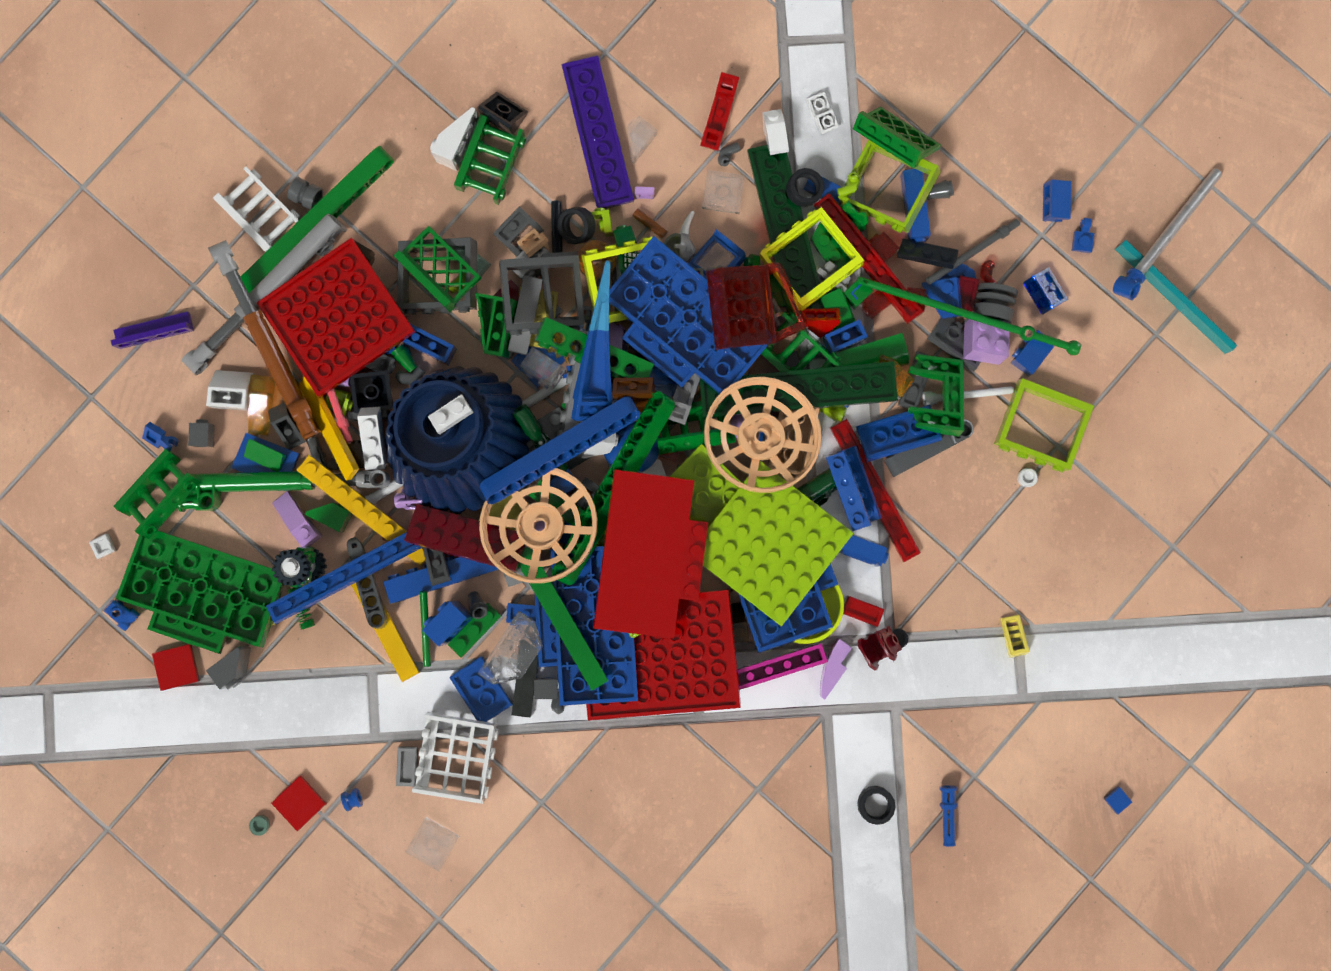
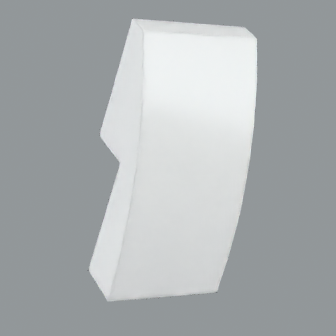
M825 92L806 99L820 134L839 127Z

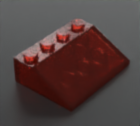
M768 265L721 267L706 271L715 350L776 344L777 338Z

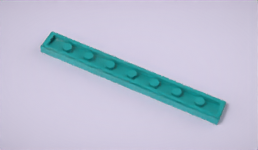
M1127 240L1115 248L1134 268L1144 257ZM1154 265L1148 269L1144 275L1145 279L1224 354L1233 351L1237 347V344Z

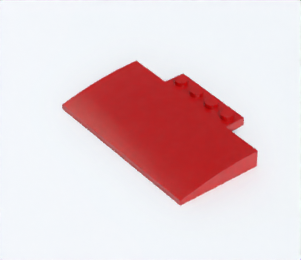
M614 470L594 629L674 639L679 599L698 601L705 553L708 522L689 520L694 480Z

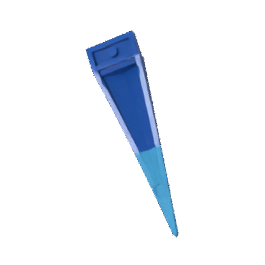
M608 260L605 262L572 397L574 404L571 418L575 421H584L613 402L609 352L610 262Z

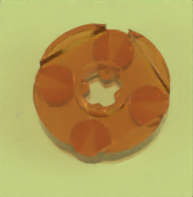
M592 240L585 243L579 249L577 255H579L580 272L584 276L585 271L581 255L586 254V251L597 248V251H603L605 246H609L607 243L600 240ZM616 255L600 259L601 263L596 265L591 261L595 279L602 278L606 260L610 262V273L613 271Z

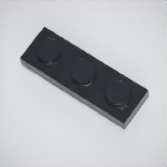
M902 239L897 258L954 269L959 250Z

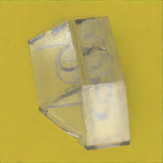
M518 611L477 674L493 685L522 678L543 647L536 622Z

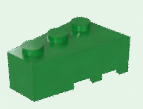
M475 293L479 309L478 317H480L481 323L480 331L483 353L509 358L510 351H508L511 335L510 333H505L502 297ZM510 299L513 324L518 301Z

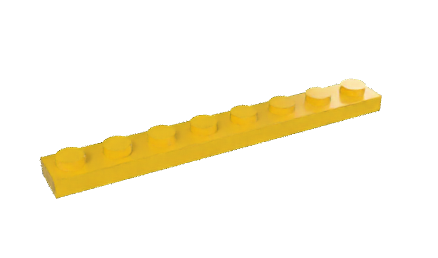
M308 455L297 469L299 473L388 542L407 532L406 529L311 455ZM423 547L407 555L419 566L425 561Z

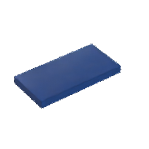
M927 405V406L920 407V408L931 409V406H930V405ZM908 411L856 426L867 462L941 441V434L917 428L915 426L917 422L913 413L909 414Z

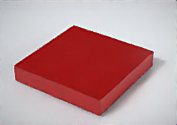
M191 644L152 653L160 691L200 681Z
M299 776L271 804L296 831H299L327 803L302 776Z

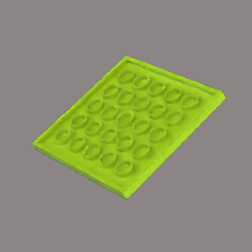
M759 462L758 471L772 470L763 462ZM778 474L769 477L757 476L755 487H774L782 485L786 481ZM747 477V479L743 482V483L746 484V485H747L748 477ZM794 486L773 493H758L739 488L707 529L703 566L782 627L854 533Z

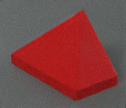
M839 308L804 309L801 311V324L821 339L840 324Z

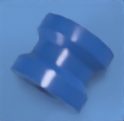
M358 788L352 789L349 793H341V801L346 811L352 810L353 807L359 808L363 806Z

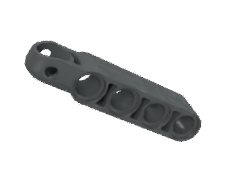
M964 419V432L960 436L941 434V441L897 453L884 461L892 476L895 477L969 438L974 432L973 425L970 421Z
M356 537L350 538L347 541V550L351 561L366 554L363 544ZM373 573L356 582L368 624L375 629H382L387 625L388 620ZM369 578L371 585L368 588H363L362 581ZM370 597H376V604L372 607H369L367 603L368 599ZM376 615H381L382 622L379 625H374L373 618Z

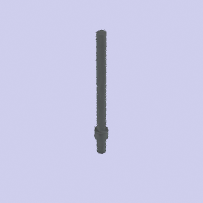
M1015 219L1006 226L1002 225L994 234L959 256L954 269L998 239L1008 236L1012 230L1020 226L1019 220ZM942 267L927 277L926 281L931 285L953 269Z

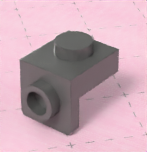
M383 354L367 365L366 368L375 372L389 370V374H391L395 368V359Z

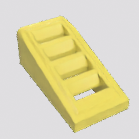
M1020 615L1000 618L1009 658L1028 654L1030 651ZM1017 622L1016 626L1007 627L1006 625L1009 623ZM1009 631H1019V633L1009 635ZM1020 638L1021 641L1011 643L1010 639ZM1022 645V649L1013 650V647Z

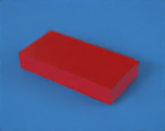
M847 596L843 614L878 627L885 609Z

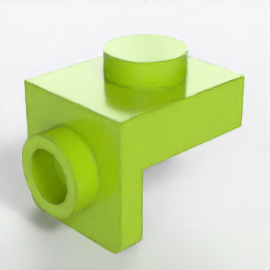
M334 388L341 410L345 416L347 411L351 412L353 407L352 393ZM327 394L325 402L328 408L333 409Z

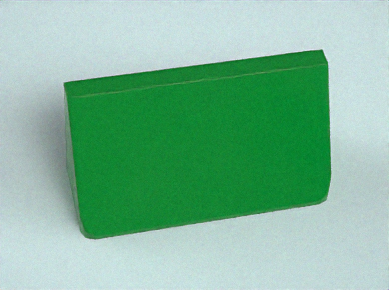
M841 287L829 291L820 297L825 309L839 308L840 324L834 330L856 321Z
M253 439L248 440L244 457L276 472L280 471L287 455Z

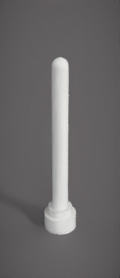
M1007 386L964 391V399L1012 394L1014 388ZM932 391L923 392V405L933 406L937 402L943 401V394L932 393Z

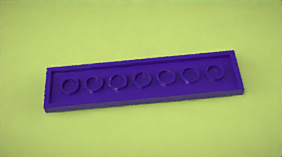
M598 55L562 64L596 207L607 209L634 202Z

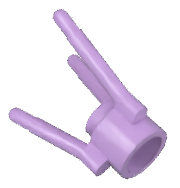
M403 489L401 493H396L394 496V504L398 509L415 510L416 506L413 504L423 502L422 500L407 496Z

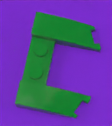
M917 354L915 357L917 363L915 367H909L908 373L943 381V410L909 406L908 412L909 414L913 413L917 422L915 426L935 433L960 436L964 432L963 360Z

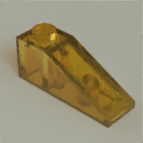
M250 376L248 390L249 434L268 436L270 426L268 410L272 408L275 382L271 377Z

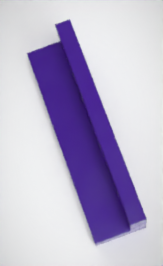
M187 311L114 329L115 339L111 340V345L118 349H123L192 332L194 328L190 313Z

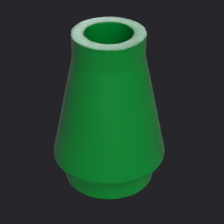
M402 344L391 352L395 361L409 373L418 367L408 346L405 347Z

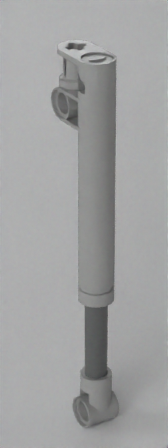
M327 213L249 293L257 311L260 310L257 305L259 300L289 281L315 254L324 256L330 252L335 238L342 231H347L346 227L338 219ZM240 304L234 308L235 313L207 342L203 341L196 350L189 351L182 358V362L195 375L202 373L207 368V362L217 353L216 350L244 322L243 317L245 314Z

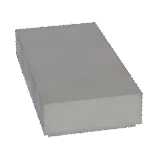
M398 747L396 786L414 787L416 785L417 776L415 773L418 762V747Z

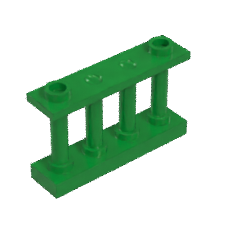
M480 114L454 186L456 190L464 192L465 187L468 188L469 186L494 195L493 200L495 204L499 205L500 200L503 201L505 198L507 181L519 149L525 145L526 137L523 129L520 128L516 136L491 127L488 117ZM491 134L513 142L511 152L508 153L484 144V136ZM483 151L507 160L504 171L478 162V159H476L478 152L481 153ZM477 169L500 177L498 187L495 188L472 180L470 177L471 171Z
M784 312L782 314L787 320L773 334L775 337L761 353L780 372L803 370L819 352L828 359L820 368L843 365L840 362L841 358L835 352L830 353L798 322L800 319L793 312ZM793 325L800 334L781 354L778 353L777 355L772 350L774 348L773 345ZM805 339L809 340L814 347L795 367L792 366L791 368L787 365V358Z
M702 401L692 402L686 424H680L682 435L670 436L668 425L678 423L667 420L662 429L663 438H657L659 455L697 449L701 444L706 447L704 441L706 418L703 419ZM718 417V421L723 422L725 417ZM699 420L701 432L689 433L687 422ZM713 429L709 431L711 446L722 445L721 430ZM727 432V444L735 443V435Z
M166 448L114 505L117 511L129 517L133 515L140 524L135 529V532L148 539L201 482L200 479L188 472L184 475L176 466L181 461L180 457ZM170 472L179 480L173 489L163 480ZM157 486L166 494L159 504L150 495ZM144 500L153 509L146 518L137 509Z

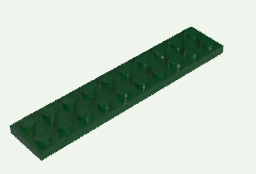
M768 145L747 149V154L769 242L773 244L781 233L789 232L797 221L800 220L802 222L804 218L801 207L792 203L786 192V184L793 175L787 152L770 155ZM807 231L773 255L775 266L800 298L820 284ZM781 286L786 311L788 313L793 312L800 319L798 322L801 324L800 308ZM819 298L806 309L825 308L821 298ZM791 325L792 333L797 332L798 330Z
M894 361L743 375L740 379L769 377L786 382L798 389L808 399L814 409L898 401ZM700 379L703 419H705L719 393ZM751 385L742 387L738 391L743 400L751 397H766L769 386ZM776 388L774 400L781 402L791 411L799 410L803 407L792 395ZM731 394L725 397L718 405L712 418L725 417L729 410L736 405ZM754 403L746 407L750 414L762 413L764 403ZM772 406L770 413L782 411ZM738 410L733 416H739L742 414Z

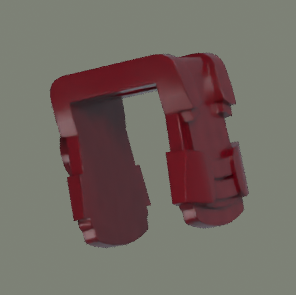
M890 626L858 640L859 650H861L868 666L874 671L878 669V662L888 657L894 662L897 658V652L902 650Z

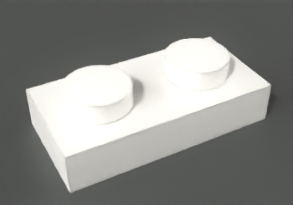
M461 394L429 415L428 418L437 433L442 434L474 412Z

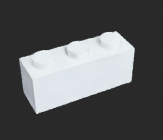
M381 407L361 408L357 418L365 470L385 469L387 450Z

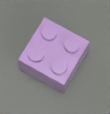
M971 319L965 323L963 359L1000 365L1009 357V331Z

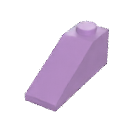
M288 491L272 502L290 533L301 547H310L322 537V534L308 516L305 515V512Z

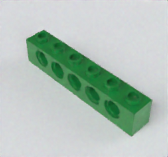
M545 317L541 322L535 341L539 342L538 346L549 350L550 347L556 349V353L561 356L575 357L574 361L581 364L588 335ZM555 333H559L562 336L560 344L555 343L553 340ZM573 341H577L580 344V349L577 352L571 347ZM609 345L610 356L616 360L615 366L610 367L611 377L646 378L650 376L654 366L653 363ZM627 364L633 366V373L631 375L625 371Z

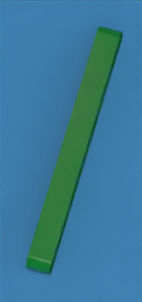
M381 146L373 149L240 276L248 293L260 283L327 213L338 218L392 166L394 159Z
M660 391L653 393V397L647 402L593 497L598 524L595 542L589 555L576 570L558 579V581L572 585L577 580L605 531L614 470L638 473L673 412L675 402ZM589 506L581 518V526L592 527V516ZM574 534L571 535L569 541L567 542L563 550H565L568 547ZM580 534L576 546L568 554L573 563L584 553L591 535ZM562 560L555 563L552 569V576L568 569Z

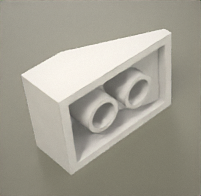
M471 107L443 130L437 139L432 141L430 150L437 163L458 171L479 119L475 108Z

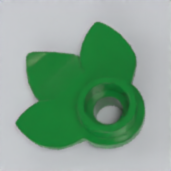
M849 201L844 206L839 205L859 231L863 232L869 222L866 212H857Z

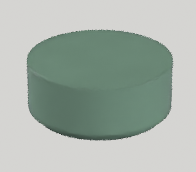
M264 815L254 817L249 823L250 831L257 836L265 834L270 828V821Z

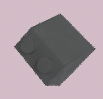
M249 645L237 647L206 670L219 690L235 688L243 682L242 678L247 675L251 651Z

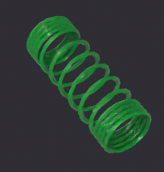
M301 587L291 588L288 590V593H291ZM310 609L300 611L302 613L296 616L303 617L298 620V622H303L299 624L301 630L315 626L314 619L303 620L312 614L301 615Z

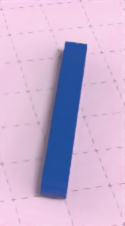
M623 397L486 478L480 483L479 487L487 503H498L633 423L640 417V411L631 397Z

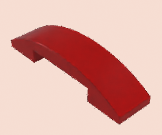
M721 72L707 125L701 140V147L715 151L719 150L740 77Z

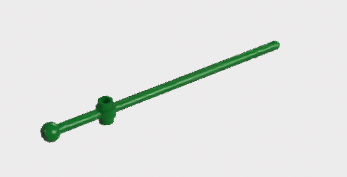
M858 277L868 282L865 284L857 281L860 285L1018 334L1024 341L1034 339L1066 349L1068 354L1073 356L1078 355L1081 350V344L1077 340L1063 341L1035 332L1032 326L1019 327L864 277ZM1029 330L1030 334L1026 337L1025 331Z

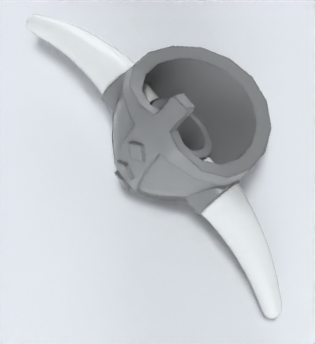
M691 211L686 217L680 233L671 234L664 242L665 246L685 262L690 260L696 252L695 246L689 239V228L695 214L694 211Z

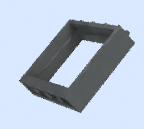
M471 237L443 239L453 250H465V262L477 273V241ZM434 239L424 240V244H434ZM413 240L398 241V251L402 252ZM414 248L410 252H420V248ZM424 248L423 252L433 251V248ZM437 248V251H447V249ZM398 261V306L405 315H416V312L431 315L434 314V311H440L442 314L452 313L440 302L409 303V271ZM465 273V283L470 282L474 276L471 273ZM477 284L465 294V301H458L452 311L458 310L459 313L470 312V310H477L475 295L477 293Z
M586 251L542 254L540 257L579 255V263H583L581 255L586 254ZM618 255L591 261L608 260L610 262L612 286L620 278ZM541 268L546 317L554 321L577 320V316L554 318L548 268ZM592 315L584 316L585 323H591Z
M579 255L500 260L499 269L505 333L518 336L522 335V332L530 331V334H537L541 322L512 324L507 273L509 270L572 267L577 320L557 322L577 331L584 327Z

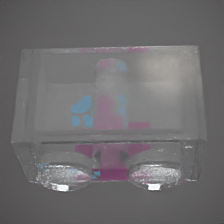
M534 347L531 348L520 364L523 370L522 373L530 379L534 377L539 380L538 384L545 389L550 387L554 390L563 377L562 375L566 372L563 366Z

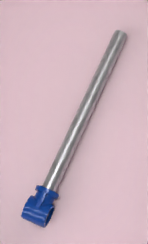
M1215 168L1211 170L1135 268H1130L1126 273V277L1121 275L1117 278L1113 286L1114 294L1129 300L1136 298L1141 284L1145 281V273L1221 178L1222 172Z

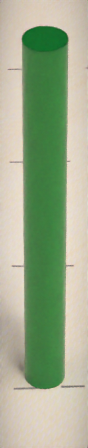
M423 590L419 592L423 666L429 667L431 666L430 638L422 631L425 627L424 622L429 618L427 591Z

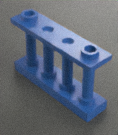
M853 446L826 457L852 531L871 526L872 521L881 519L882 517L857 447Z

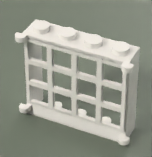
M432 709V713L427 712L424 715L426 725L422 731L423 743L419 750L420 761L415 773L417 776L416 785L412 788V792L483 804L484 799H487L489 787L486 786L487 779H491L492 767H489L490 760H494L495 748L492 747L493 741H497L499 729H496L497 719H493V723L436 714L437 709ZM439 721L453 723L451 735L437 732ZM457 724L471 726L470 736L455 735ZM475 727L489 729L488 740L475 739ZM436 737L450 739L448 753L434 751ZM454 740L468 742L466 756L452 754ZM473 743L487 745L484 759L471 757ZM433 755L447 757L445 771L431 769ZM451 758L465 760L463 774L449 772ZM470 761L484 763L482 777L467 775ZM430 773L444 775L442 789L428 787ZM449 776L463 778L460 792L446 790ZM467 779L481 781L479 795L464 793Z

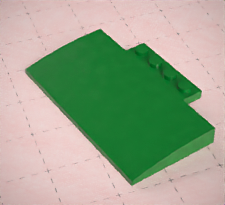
M157 530L149 539L141 535L138 536L115 599L153 611L147 630L221 654L227 637L257 647H264L273 621L266 605L280 599L283 583H279L277 581L278 578L273 576L275 572L272 571V568Z

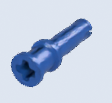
M943 785L939 787V790L942 792L940 807L943 809V846L953 847L956 846L955 809H957L958 804L955 802V791H957V786ZM948 819H950V834L948 833Z

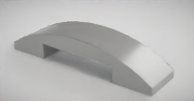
M693 374L682 388L677 385L673 396L675 407L669 420L683 425L686 424L700 380L696 374Z

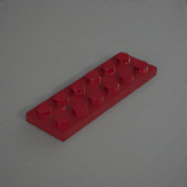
M416 505L404 539L405 542L496 567L490 561L483 548L479 530L480 521L423 505ZM487 524L488 540L494 554H497L505 549L500 538L499 526ZM506 528L509 544H512L519 539L517 531ZM525 544L515 551L520 556L523 554ZM511 555L500 561L506 568L517 573L520 562Z

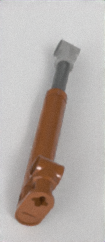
M225 240L208 247L214 262L219 264L222 275L226 276L245 314L243 320L248 325L247 328L303 440L322 432L316 424L310 406L303 396L266 320L263 318L261 310L257 311L237 271L239 267L232 258L234 255L228 242Z

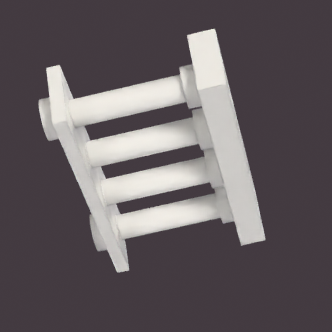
M244 167L243 169L249 176L228 196L225 195L223 197L217 193L213 199L267 252L272 247L271 245L274 244L273 241L294 221L297 223L301 217L294 209L289 211L260 181L262 177L255 169L250 171L247 167ZM253 182H256L262 190L242 209L236 210L232 206L234 201ZM269 195L275 203L254 223L251 222L249 224L245 220L247 214ZM282 208L289 216L268 236L262 237L258 233L260 231L259 228Z

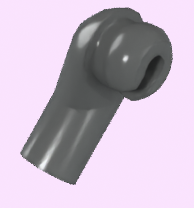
M738 142L723 147L720 150L718 156L719 165H729L731 155L741 151Z
M418 366L412 373L398 371L395 378L400 384L411 385L413 381L421 378L425 372Z

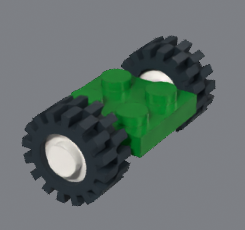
M309 546L282 551L275 557L276 560L272 563L274 565L272 571L275 572L273 576L278 578L277 581L283 583V585L296 588L303 587L325 574L326 571L324 569L327 568V565H325L326 558H323L324 554L320 553L319 550Z

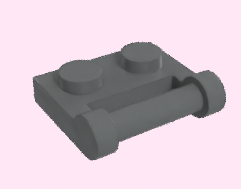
M519 206L493 234L517 257L523 250L519 245L515 247L512 243L529 225L533 229L535 228L539 234L544 232V230Z

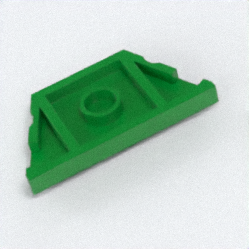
M820 222L810 241L825 263L830 260L838 266L835 269L837 271L850 262L851 259Z

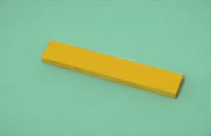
M304 377L298 386L308 402L312 415L321 429L345 480H352L359 467L323 396L319 398Z
M369 578L362 581L363 588H368L371 585ZM354 583L351 586L362 605L357 585ZM370 597L367 601L369 607L374 606L377 602L376 597ZM383 603L388 622L384 628H374L401 682H404L420 672ZM376 615L373 618L374 625H379L382 622L381 615Z

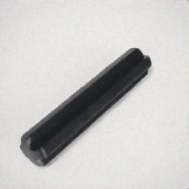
M558 200L551 201L552 253L563 252L562 237L558 230V219L562 213V204Z

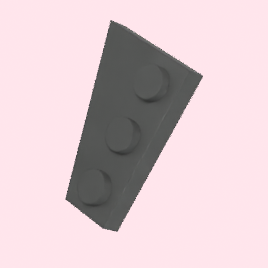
M940 317L927 339L955 359L963 360L965 366L975 371L981 362L963 359V326L959 321L956 322L954 318L943 319Z

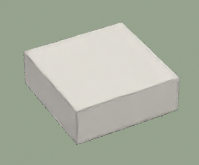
M104 534L89 542L96 559H101L116 551L109 534Z

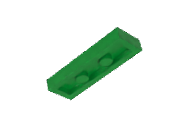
M489 603L486 604L488 611L485 617L481 619L473 617L447 644L460 658L502 617Z

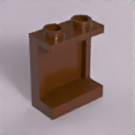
M653 377L614 378L613 399L618 401L623 397H631L641 415L647 402L653 397V393L656 392Z

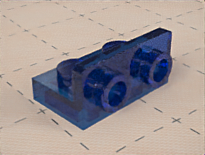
M1049 267L1023 282L1042 315L1069 300Z

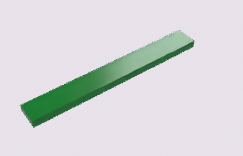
M528 546L524 548L522 557L531 560L532 548ZM520 563L521 571L525 577H528L530 566ZM538 567L536 578L548 577L543 567ZM552 582L542 584L529 583L591 691L608 682V678Z

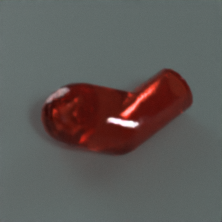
M987 260L981 265L980 277L985 283H997L992 277L993 268L995 267V263L992 260Z

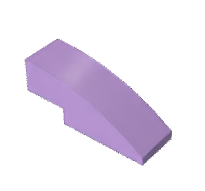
M839 638L832 645L827 656L828 662L824 663L822 670L820 697L824 700L847 668L841 663L852 649V647Z

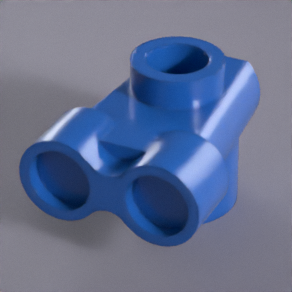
M111 600L103 610L118 623L117 626L123 631H126L131 623L140 615L133 608L128 609L120 600Z

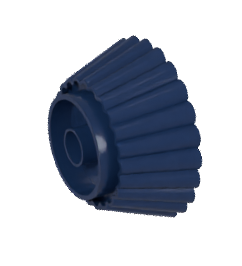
M456 366L447 370L441 369L413 381L410 388L402 390L401 398L394 401L393 411L388 415L385 445L387 449V463L393 469V478L396 483L403 484V491L407 496L422 500L423 502L418 504L426 507L432 505V508L441 511L449 509L455 514L462 513L466 508L472 511L480 509L486 501L479 487L480 483L529 454V448L526 443L529 442L530 438L512 415L514 410L522 405L521 397L512 394L511 385L504 381L499 382V378L495 373H483L477 367L464 369L461 366ZM462 394L474 413L442 434H438L428 416Z

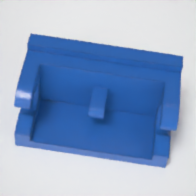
M1052 179L1043 184V221L1062 222V220L1071 219V181Z

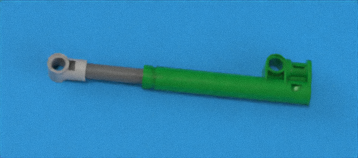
M378 469L374 471H358L352 480H345L343 474H335L349 486H357V488H386L391 481L388 473ZM298 471L191 474L200 479L201 482L178 506V510L180 512H185L186 509L216 511L221 504V492L314 490L317 486ZM379 474H382L384 479L382 483L377 484L376 478ZM210 497L212 499V503L208 507L206 501Z

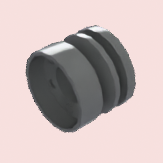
M980 283L977 288L980 293L976 294V299L982 302L974 304L973 312L994 319L1006 320L1012 324L1014 310L1007 306L1016 304V299L1014 298L1018 296V290L999 283Z

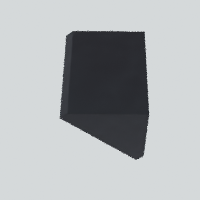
M495 92L478 106L480 114L487 116L489 122L513 135L528 113L527 110L498 92Z

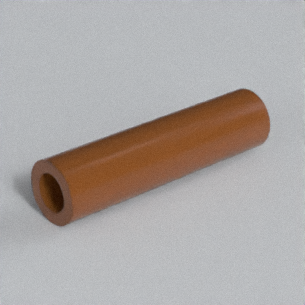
M636 209L632 216L661 239L668 233L667 230L641 210Z

